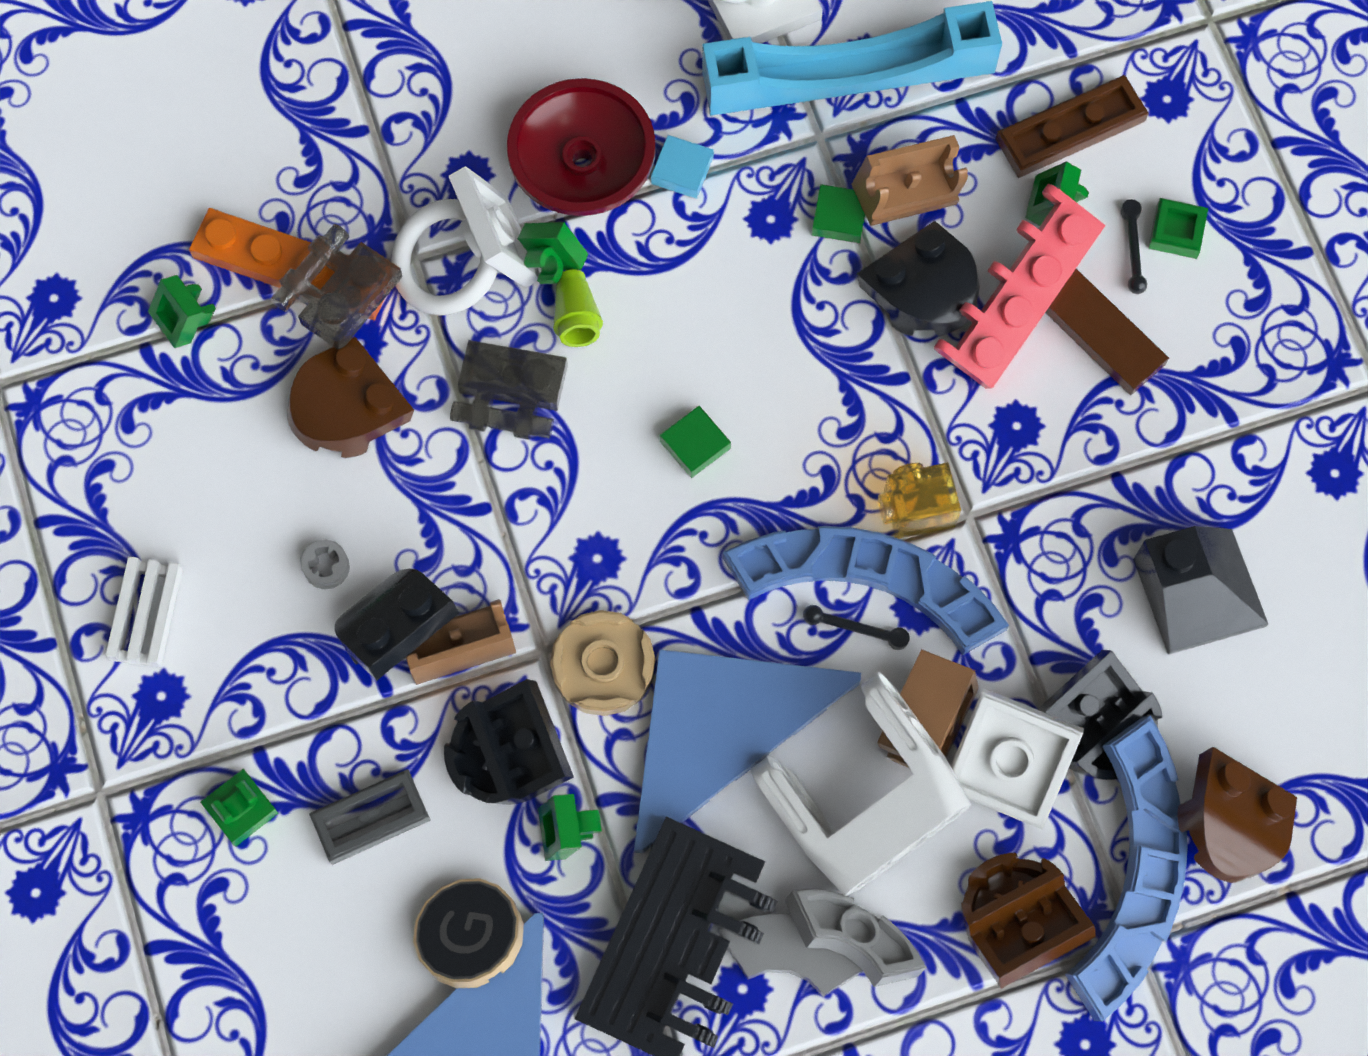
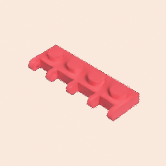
M1047 184L1042 195L1054 204V207L1040 227L1037 229L1031 223L1022 220L1016 229L1029 242L1010 270L997 261H994L989 267L988 272L998 279L1000 284L982 310L968 302H965L959 310L964 317L972 322L956 347H953L949 342L939 339L934 346V349L985 389H992L1106 226L1052 184Z

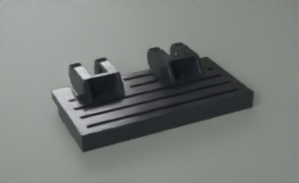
M666 817L579 1007L575 1020L653 1056H680L684 1048V1043L663 1034L666 1026L714 1048L719 1036L715 1035L713 1030L698 1023L692 1024L674 1016L672 1011L680 994L703 1004L704 1008L712 1012L729 1014L733 1005L731 1002L686 982L688 975L710 985L714 980L730 941L709 932L711 924L750 942L760 944L764 933L757 926L743 920L738 921L717 910L726 892L748 902L755 909L773 913L778 903L777 900L732 880L733 874H736L756 883L766 861Z

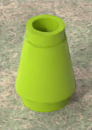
M576 269L563 271L561 279L556 283L553 330L560 337V341L566 346L583 347L590 345L599 338V330L603 326V319L586 281L584 272Z

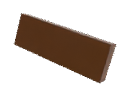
M1123 75L997 131L995 140L1017 177L1021 178L1146 122L1149 113L1126 75Z
M1077 269L1074 270L1045 312L1130 396L1160 371L1169 360V357Z

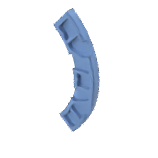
M818 526V529L791 532L784 530L748 540L723 552V560L748 600L783 586L803 582L839 581L865 585L887 592L920 610L947 634L962 655L1007 631L1009 624L995 605L968 578L960 576L953 569L937 560V556L907 541L879 532L834 526Z
M1151 716L1142 717L1102 746L1113 765L1126 804L1129 824L1128 866L1121 896L1105 931L1085 957L1065 974L1093 1020L1103 1022L1118 1009L1148 974L1147 968L1153 961L1162 941L1166 942L1170 935L1179 909L1185 882L1188 852L1187 831L1181 832L1179 830L1177 820L1180 798L1175 781L1179 779L1166 743Z

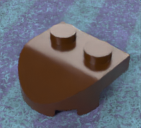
M353 337L311 357L300 367L294 378L288 399L287 420L294 435L311 450L318 451L322 447L341 452L342 458H350L366 453L370 441L410 422L414 409L358 339Z
M1211 747L1199 754L1192 799L1178 806L1177 820L1179 830L1181 832L1189 831L1195 846L1199 850L1194 855V860L1207 873L1219 880L1237 883L1272 868L1285 857L1292 841L1297 797L1217 748Z
M1016 853L1001 854L979 865L968 878V888L966 889L963 902H961L967 936L972 947L1001 989L1096 937L1094 924L1065 886L1064 874L1057 866L1045 858H1042L1040 863L1028 859H1019Z

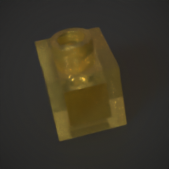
M948 462L923 467L921 463H910L898 467L893 471V474L887 476L884 493L878 495L882 521L885 525L892 523L895 538L898 539L956 527L961 513L959 499Z

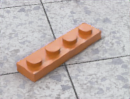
M212 208L208 209L189 248L194 259L374 321L393 281L392 270Z

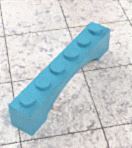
M988 1L944 8L942 14L914 26L881 36L845 43L816 46H778L752 42L751 37L704 43L702 75L710 116L993 74L996 71L1002 40L993 2Z

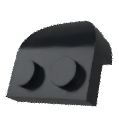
M933 221L857 273L859 287L889 313L892 327L909 336H913L914 330H935L938 336L951 333L969 321L959 311L964 303L968 302L977 307L980 284L975 260L967 247L936 221Z
M409 568L392 574L343 613L335 622L334 630L352 661L356 665L359 663L377 681L456 617L459 611L453 600L422 572Z
M1101 650L1037 709L1084 729L1069 769L1081 775L1103 780H1118L1102 746L1142 717L1151 716L1157 728L1158 719L1162 718L1160 705L1153 692L1141 690L1112 650Z
M526 679L484 702L473 700L465 705L454 717V720L458 722L454 728L451 742L444 745V760L452 782L462 793L471 795L486 803L512 805L531 800L574 778L535 680Z

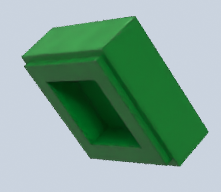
M820 184L812 236L860 243L865 213L853 189Z
M1159 198L1148 249L1197 259L1201 251L1208 208Z
M700 406L660 434L662 445L691 479L731 449V441Z

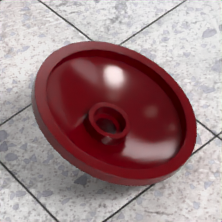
M568 79L544 87L533 94L519 108L508 131V161L511 172L519 187L539 205L566 215L588 216L612 210L631 199L648 179L655 159L654 129L642 105L625 90L611 83L596 79ZM579 159L591 161L589 165L584 167L575 165V162Z

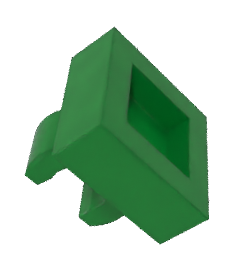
M1066 161L1036 174L1025 218L1040 226L1054 207V204L1042 195L1047 184L1056 186L1075 202L1088 198V190L1078 184L1081 169Z
M565 222L525 223L517 238L527 251L524 265L527 268H541V273L537 279L540 284L558 283L562 277L563 270H581L588 257V252Z
M178 275L160 280L148 313L174 348L192 343L198 326L207 325L211 321L216 309L214 304L201 307L197 302L202 290L200 285L190 284L185 286Z
M244 768L200 802L235 847L279 814Z
M574 794L553 795L538 808L545 861L567 859L582 847L581 841L590 840L593 838V833L602 832L599 810L577 812Z

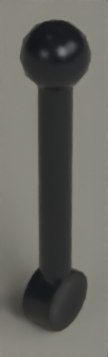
M1129 199L1123 203L1120 212L1121 216L1127 220L1132 272V277L1128 281V288L1133 294H1142L1147 289V280L1142 276L1137 227V219L1140 216L1142 207L1138 201Z
M817 605L807 606L803 611V618L809 625H817L821 622L888 641L891 648L895 650L904 649L910 640L909 633L903 628L898 627L888 631L823 613L822 609Z

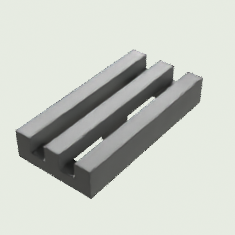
M408 769L309 813L331 865L431 821ZM403 787L405 788L406 795L329 830L325 822ZM413 806L414 812L336 847L333 843L338 839Z

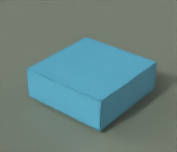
M668 135L652 172L651 184L697 199L714 158V150Z

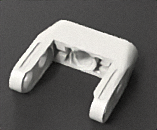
M877 672L861 685L865 695L866 708L911 769L913 775L836 832L794 771L783 767L778 760L770 755L751 769V773L759 788L802 850L844 896H849L864 887L971 806L946 757L893 684L880 672Z

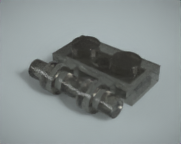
M333 224L324 236L318 235L308 246L310 253L295 270L288 269L280 279L282 286L271 297V301L285 312L288 311L297 299L306 304L307 306L298 315L300 324L339 350L347 345L403 276L400 267L362 242L357 245L349 256L339 251L349 238V234L341 226ZM327 266L335 273L321 289H318L311 282Z
M468 340L457 386L460 394L475 396V400L472 404L453 401L450 421L469 424L470 430L485 432L488 427L513 432L514 437L530 440L531 435L550 439L554 419L536 416L538 408L558 411L568 367L567 357ZM493 400L520 404L517 412L492 408Z

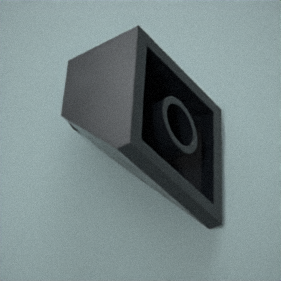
M1193 526L1144 540L1133 561L1168 655L1264 628L1268 625L1267 618L1232 529Z

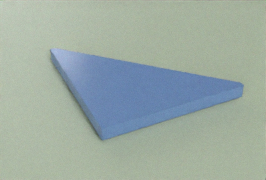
M659 650L634 847L635 853L643 854L651 847L666 817L683 823L710 802V799L734 780L737 781L766 758L770 752L792 735H796L850 690L852 691L859 686L861 673Z
M534 913L524 923L522 946L514 963L503 974L500 971L495 977L488 979L489 983L478 988L455 989L387 1056H540L544 914Z

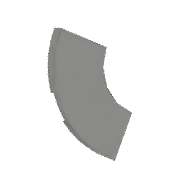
M801 889L791 891L785 899V903L806 948H826L845 955L863 970L874 987L918 977L926 969L922 958L912 943L890 920L883 915L879 919L867 910L853 904L854 899L852 897L827 890Z
M766 914L742 919L757 926L764 933L759 945L724 929L718 931L720 937L730 941L728 950L747 980L767 972L790 973L808 981L824 997L863 972L859 966L845 955L826 948H806L795 922L789 914Z

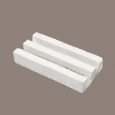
M128 556L105 655L110 661L161 668L183 571L179 563L169 562L166 565L161 564L158 560L150 559L148 562L140 561L139 558ZM145 574L128 651H125L123 649L140 575ZM158 576L166 577L149 653H141Z

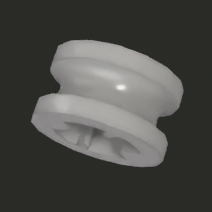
M327 539L317 540L309 544L303 551L300 560L301 570L308 582L314 587L324 590L333 589L341 585L347 578L350 570L349 559L343 548L335 541ZM328 553L331 560L335 556L339 557V562L332 565L333 574L323 577L320 570H317L315 574L312 572L311 567L319 564V555Z

